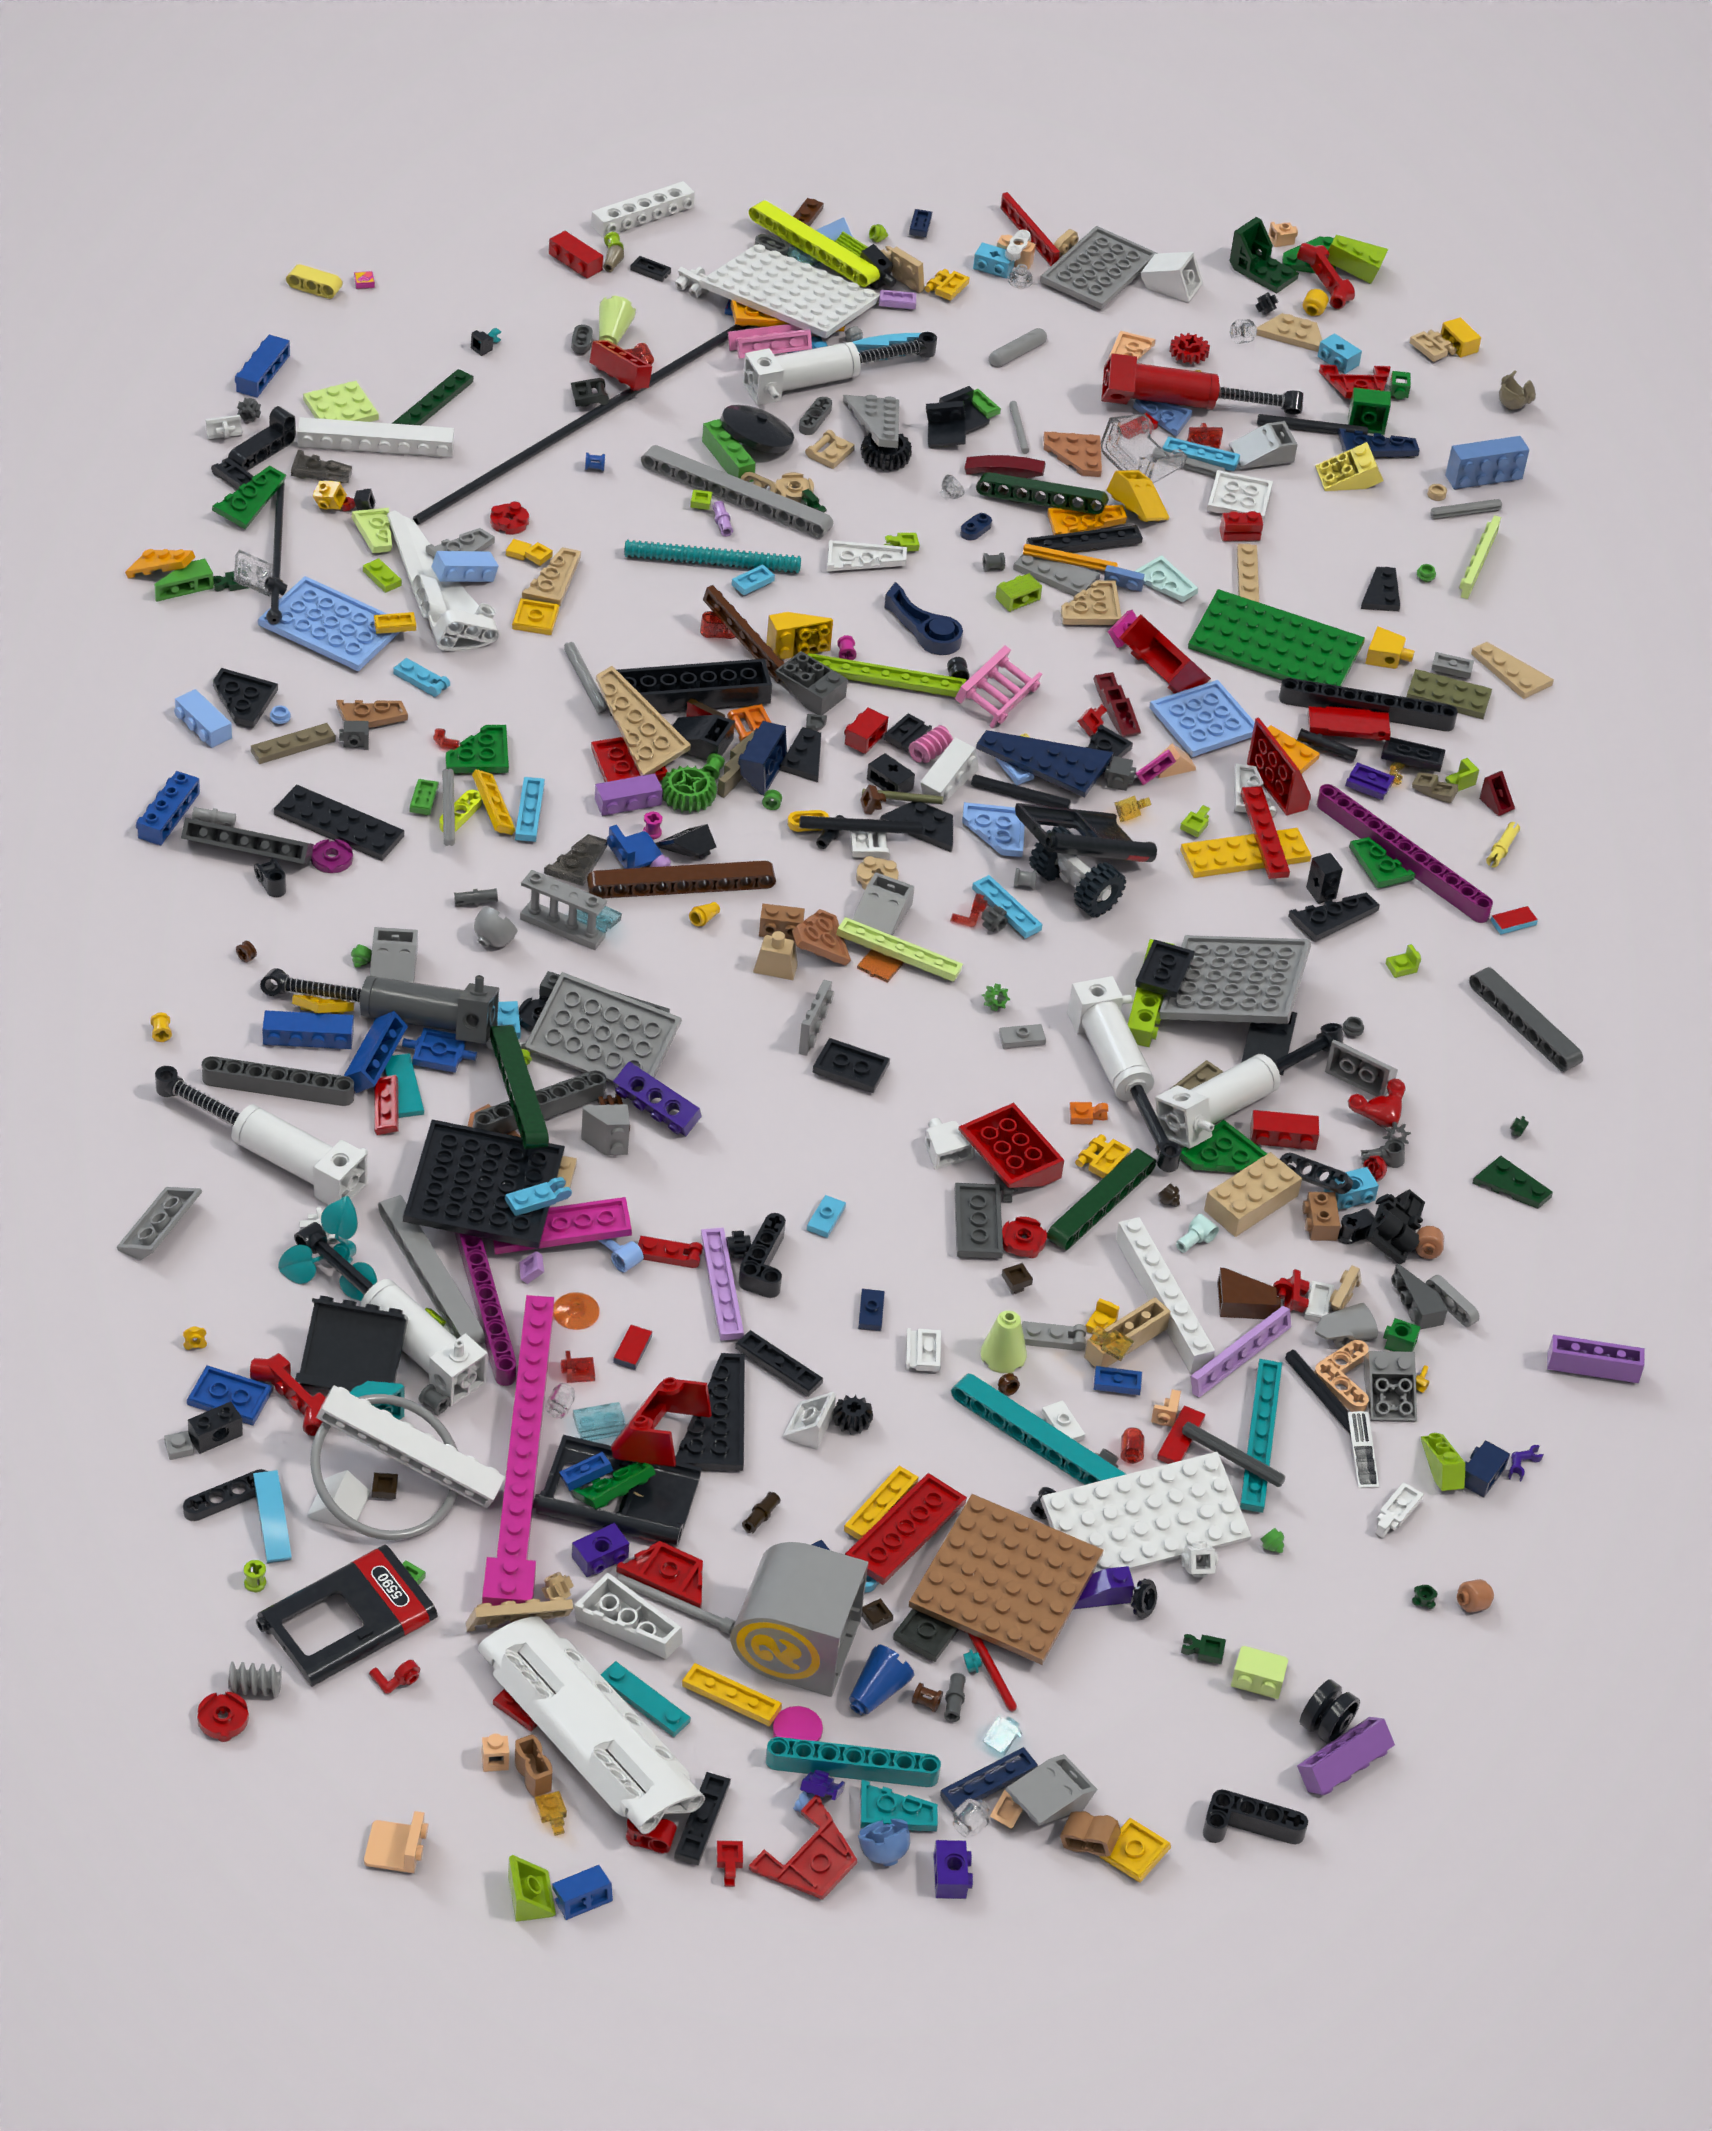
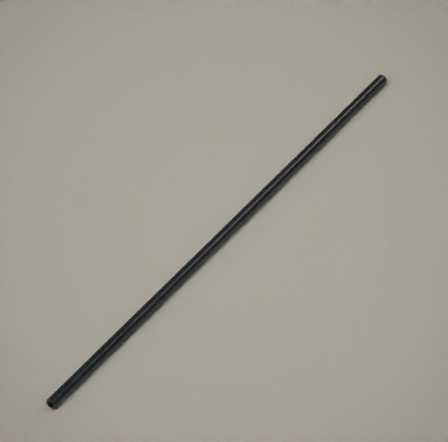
M735 324L651 374L649 387L727 341L728 332L745 330L752 325L740 326ZM630 388L609 399L606 405H599L413 516V520L417 525L421 524L646 388H641L639 391Z

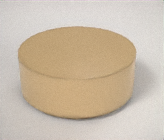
M1432 484L1428 488L1427 495L1432 500L1442 501L1446 498L1447 489L1441 484Z

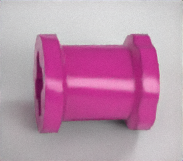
M849 635L840 637L837 641V645L840 648L839 658L854 660L857 655L854 649L855 640Z
M651 811L644 815L646 826L643 831L647 832L654 840L662 835L660 824L663 817L660 813Z

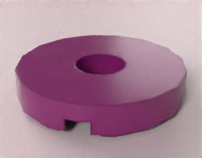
M325 839L313 846L311 862L317 870L325 873H339L352 865V848L342 840L335 839V841H329V839ZM334 854V855H336V856H335V857H329L328 855Z

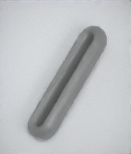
M1036 328L994 350L989 356V362L994 366H1003L1044 344L1047 340L1046 332L1041 328Z

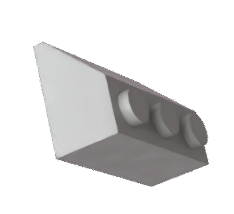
M1333 1040L1331 1043L1325 1069L1326 1073L1376 1097L1387 1095V1083L1394 1078L1396 1079L1398 1069L1336 1040Z

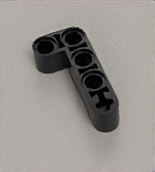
M280 406L275 407L269 416V427L233 448L228 458L248 471L284 449L295 439V416Z
M771 1213L767 1215L740 1265L738 1283L742 1289L767 1298H775L780 1294L782 1274L778 1269L769 1265L784 1239L786 1220L783 1215Z
M1221 1789L1215 1791L1212 1795L1203 1827V1836L1211 1843L1221 1842L1226 1835L1228 1826H1232L1296 1845L1304 1840L1308 1818L1299 1811Z

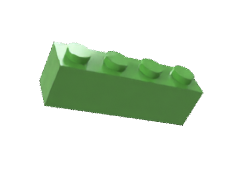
M720 419L703 423L702 442L728 474L741 479V476L746 472L755 473V461L739 441L724 430Z

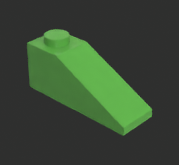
M206 559L191 561L185 568L174 570L154 584L156 602L213 589V572Z

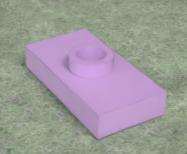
M880 290L879 306L916 309V293Z

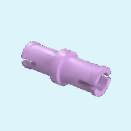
M716 501L712 504L715 522L719 525L723 536H730L733 533L730 515L726 512L724 503Z

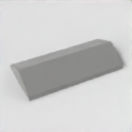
M165 1187L117 1246L118 1251L139 1260L152 1254L202 1193L201 1188Z

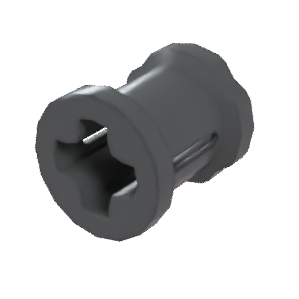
M984 553L982 558L984 571H988L991 568L1004 570V553H999V555Z
M432 1384L427 1385L421 1391L418 1398L420 1403H426L433 1408V1412L437 1415L443 1413L450 1404V1397L441 1395Z

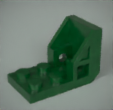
M1255 217L1234 231L1229 261L1235 271L1277 294L1296 281L1299 273L1271 258L1272 242L1263 221Z

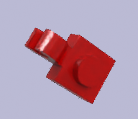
M1102 704L1097 709H1092L1091 707L1084 712L1077 722L1089 736H1092L1097 732L1100 724L1103 725L1104 722L1101 717L1107 709Z
M717 1841V1868H724V1886L735 1887L736 1868H743V1841Z

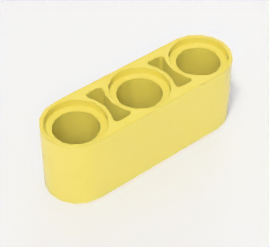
M301 264L296 265L286 277V282L290 287L328 299L333 298L343 285L341 278L337 275Z

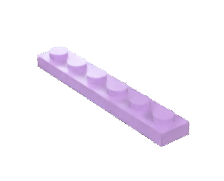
M724 1228L701 1229L702 1245L720 1341L741 1339L744 1336Z
M1282 1306L1191 1375L1192 1394L1201 1397L1291 1328L1290 1309Z

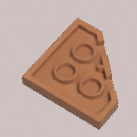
M1044 432L1043 445L1045 451L1048 453L1053 452L1058 456V460L1067 466L1072 465L1075 467L1077 473L1081 476L1101 477L1100 435Z
M819 909L792 930L795 944L800 949H805L817 956L825 957L834 963H840L845 966L851 961L844 938L836 935L839 927L836 915Z

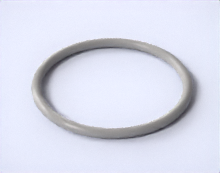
M371 1394L357 1397L365 1399L371 1404H390L412 1411L422 1417L436 1430L444 1444L452 1445L457 1449L454 1440L445 1426L436 1416L421 1405L406 1398L388 1394ZM322 1422L312 1444L310 1458L311 1474L321 1500L327 1509L344 1525L368 1537L382 1540H403L419 1536L431 1530L448 1515L458 1496V1493L451 1489L441 1508L430 1519L409 1529L381 1530L364 1525L350 1517L335 1503L323 1481L320 1453L324 1438L331 1425Z

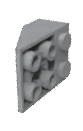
M1285 421L1267 423L1229 443L1232 452L1240 454L1238 464L1241 469L1293 463L1298 445Z
M876 872L868 883L852 920L893 936L912 906L915 886Z
M374 927L370 976L414 982L418 951V930Z
M1369 1351L1364 1356V1381L1366 1394L1369 1398L1370 1420L1417 1421L1415 1352Z
M1063 1754L1048 1759L1009 1785L1005 1790L1012 1797V1800L1020 1805L1028 1814L1029 1818L1040 1826L1069 1816L1071 1812L1083 1811L1098 1789Z

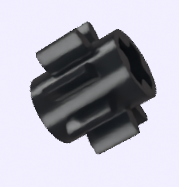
M1267 292L1257 298L1259 303L1255 306L1258 312L1263 311L1266 315L1277 309L1275 304L1279 301L1275 294L1271 296Z
M740 1230L732 1231V1236L726 1237L729 1254H733L735 1259L744 1258L745 1253L748 1252L751 1246L750 1235H744V1231Z

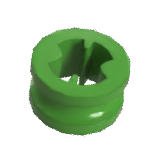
M767 790L762 800L763 806L769 810L779 809L782 802V794L777 790Z

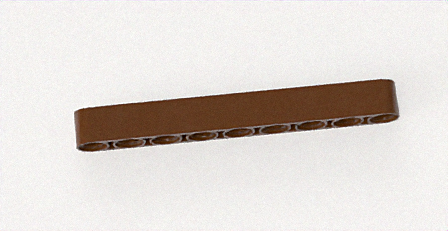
M748 861L596 870L587 875V883L590 894L605 899L768 889L776 884V878L771 862Z

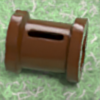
M920 1682L914 1692L912 1704L916 1705L919 1703L931 1708L932 1712H936L941 1703L943 1691H934L924 1687V1684ZM923 1695L931 1697L932 1700L923 1697Z

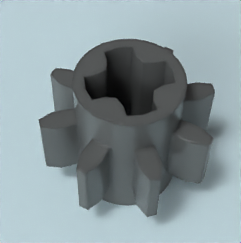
M245 397L243 402L239 401L237 408L239 410L237 415H240L244 421L254 422L255 417H260L261 404H258L253 398Z
M997 905L994 908L992 906L987 907L981 916L984 920L982 926L992 932L995 929L997 931L1002 930L1008 921L1005 917L1007 911Z
M1393 1122V1128H1384L1387 1131V1136H1383V1139H1395L1392 1138V1134H1395L1396 1130L1398 1133H1401V1137L1398 1139L1405 1144H1409L1406 1137L1411 1132L1404 1130L1406 1124L1397 1127V1123Z

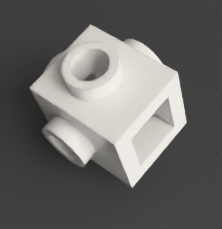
M1203 1541L1192 1542V1546H1185V1553H1182L1181 1557L1182 1566L1185 1567L1187 1572L1193 1574V1577H1207V1574L1215 1573V1566L1218 1564L1217 1552L1214 1548L1207 1545V1542ZM1196 1555H1201L1200 1560L1196 1562Z

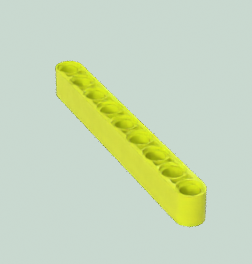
M763 200L749 209L748 212L752 221L854 283H857L859 286L867 287L880 278V272L876 266L768 201Z

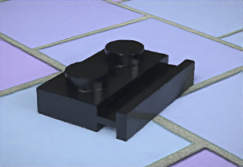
M908 713L884 734V740L900 749H906L905 752L908 753L910 743L927 734V732L932 730V726L925 725L924 721Z

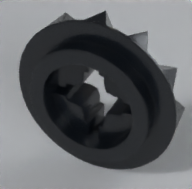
M1145 1578L1138 1581L1137 1587H1134V1594L1131 1596L1133 1598L1131 1607L1134 1608L1133 1613L1140 1618L1150 1616L1157 1603L1155 1583Z

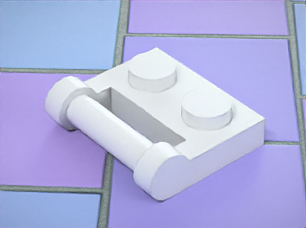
M850 831L852 857L863 858L872 856L885 860L889 859L890 851L887 848L886 833ZM872 833L877 835L879 847H873Z

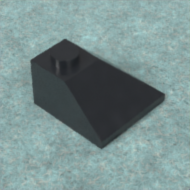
M708 824L685 829L655 843L658 848L689 857L698 855L699 858L710 855V850L717 847Z

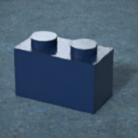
M1486 1440L1480 1448L1476 1446L1471 1454V1460L1469 1462L1465 1461L1464 1487L1484 1498L1506 1469L1510 1453Z

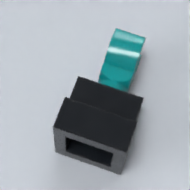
M493 328L488 334L478 330L472 332L471 349L481 356L493 350V342L498 343L501 341L497 335L502 331Z

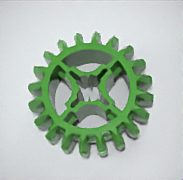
M688 765L686 768L681 766L678 769L672 768L671 772H666V776L663 777L661 784L663 801L667 802L668 806H673L674 810L680 809L681 812L689 811L691 813L695 810L699 813L700 809L706 810L707 806H711L716 798L717 786L714 777L710 775V772H705L704 768L697 769L696 766L690 768Z

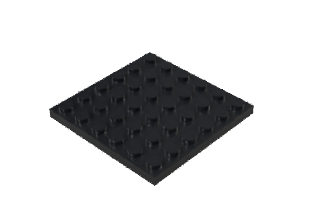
M432 1119L404 1211L403 1222L539 1249L550 1206L516 1216L505 1201V1195L545 1182L548 1183L551 1179L558 1178L565 1146L549 1143L548 1148L525 1150L521 1137Z

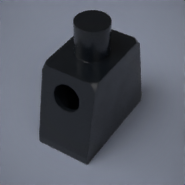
M874 244L861 251L860 257L876 266L880 272V278L869 286L874 289H879L884 285L892 288L897 281L891 275L893 263Z

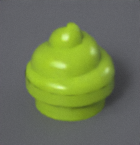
M883 225L871 226L869 238L873 239L874 242L879 243L888 237V233Z

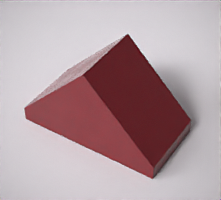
M1498 771L1485 777L1479 799L1497 816L1514 810L1515 806L1503 771Z

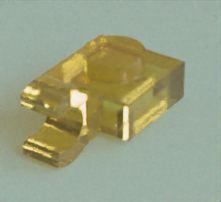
M1131 796L1114 802L1120 822H1124L1140 816V809L1150 806L1151 802L1149 797L1136 800L1135 796Z
M1100 1326L1094 1328L1092 1331L1093 1335L1090 1338L1092 1343L1096 1345L1102 1344L1101 1350L1119 1361L1123 1360L1134 1343L1132 1339L1115 1329L1110 1334Z
M560 1791L535 1797V1806L541 1822H550L554 1836L565 1833L563 1818L567 1817V1810Z

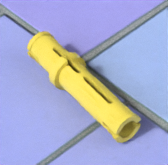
M1510 822L1499 841L1493 845L1492 852L1486 859L1488 865L1494 861L1491 867H1497L1501 859L1507 855L1509 846L1520 831L1519 824L1513 828L1516 822Z

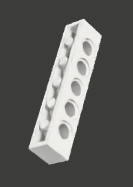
M682 181L592 211L591 226L602 237H605L609 232L618 233L693 208L695 192Z

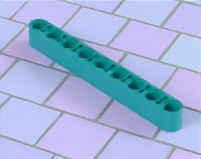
M966 1374L951 1389V1394L957 1402L1084 1485L1126 1475L1120 1469L973 1374Z

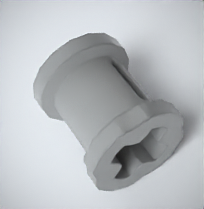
M1016 868L1014 887L1024 885L1035 889L1037 870L1027 872Z

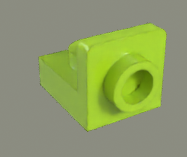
M1410 944L1407 945L1406 953L1387 957L1385 964L1394 978L1417 973L1421 962V955Z

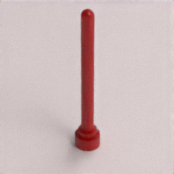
M967 1633L1007 1709L1011 1712L1015 1711L1017 1704L982 1639Z

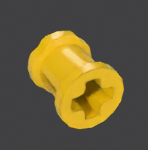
M163 1012L152 1015L150 1018L151 1025L153 1026L152 1038L157 1042L168 1041L172 1037V1031L169 1028L170 1016Z

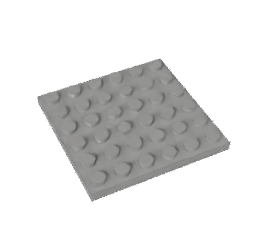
M1184 936L1181 947L1195 951L1194 958L1177 998L1164 997L1160 1009V1019L1289 1023L1311 948L1310 939Z

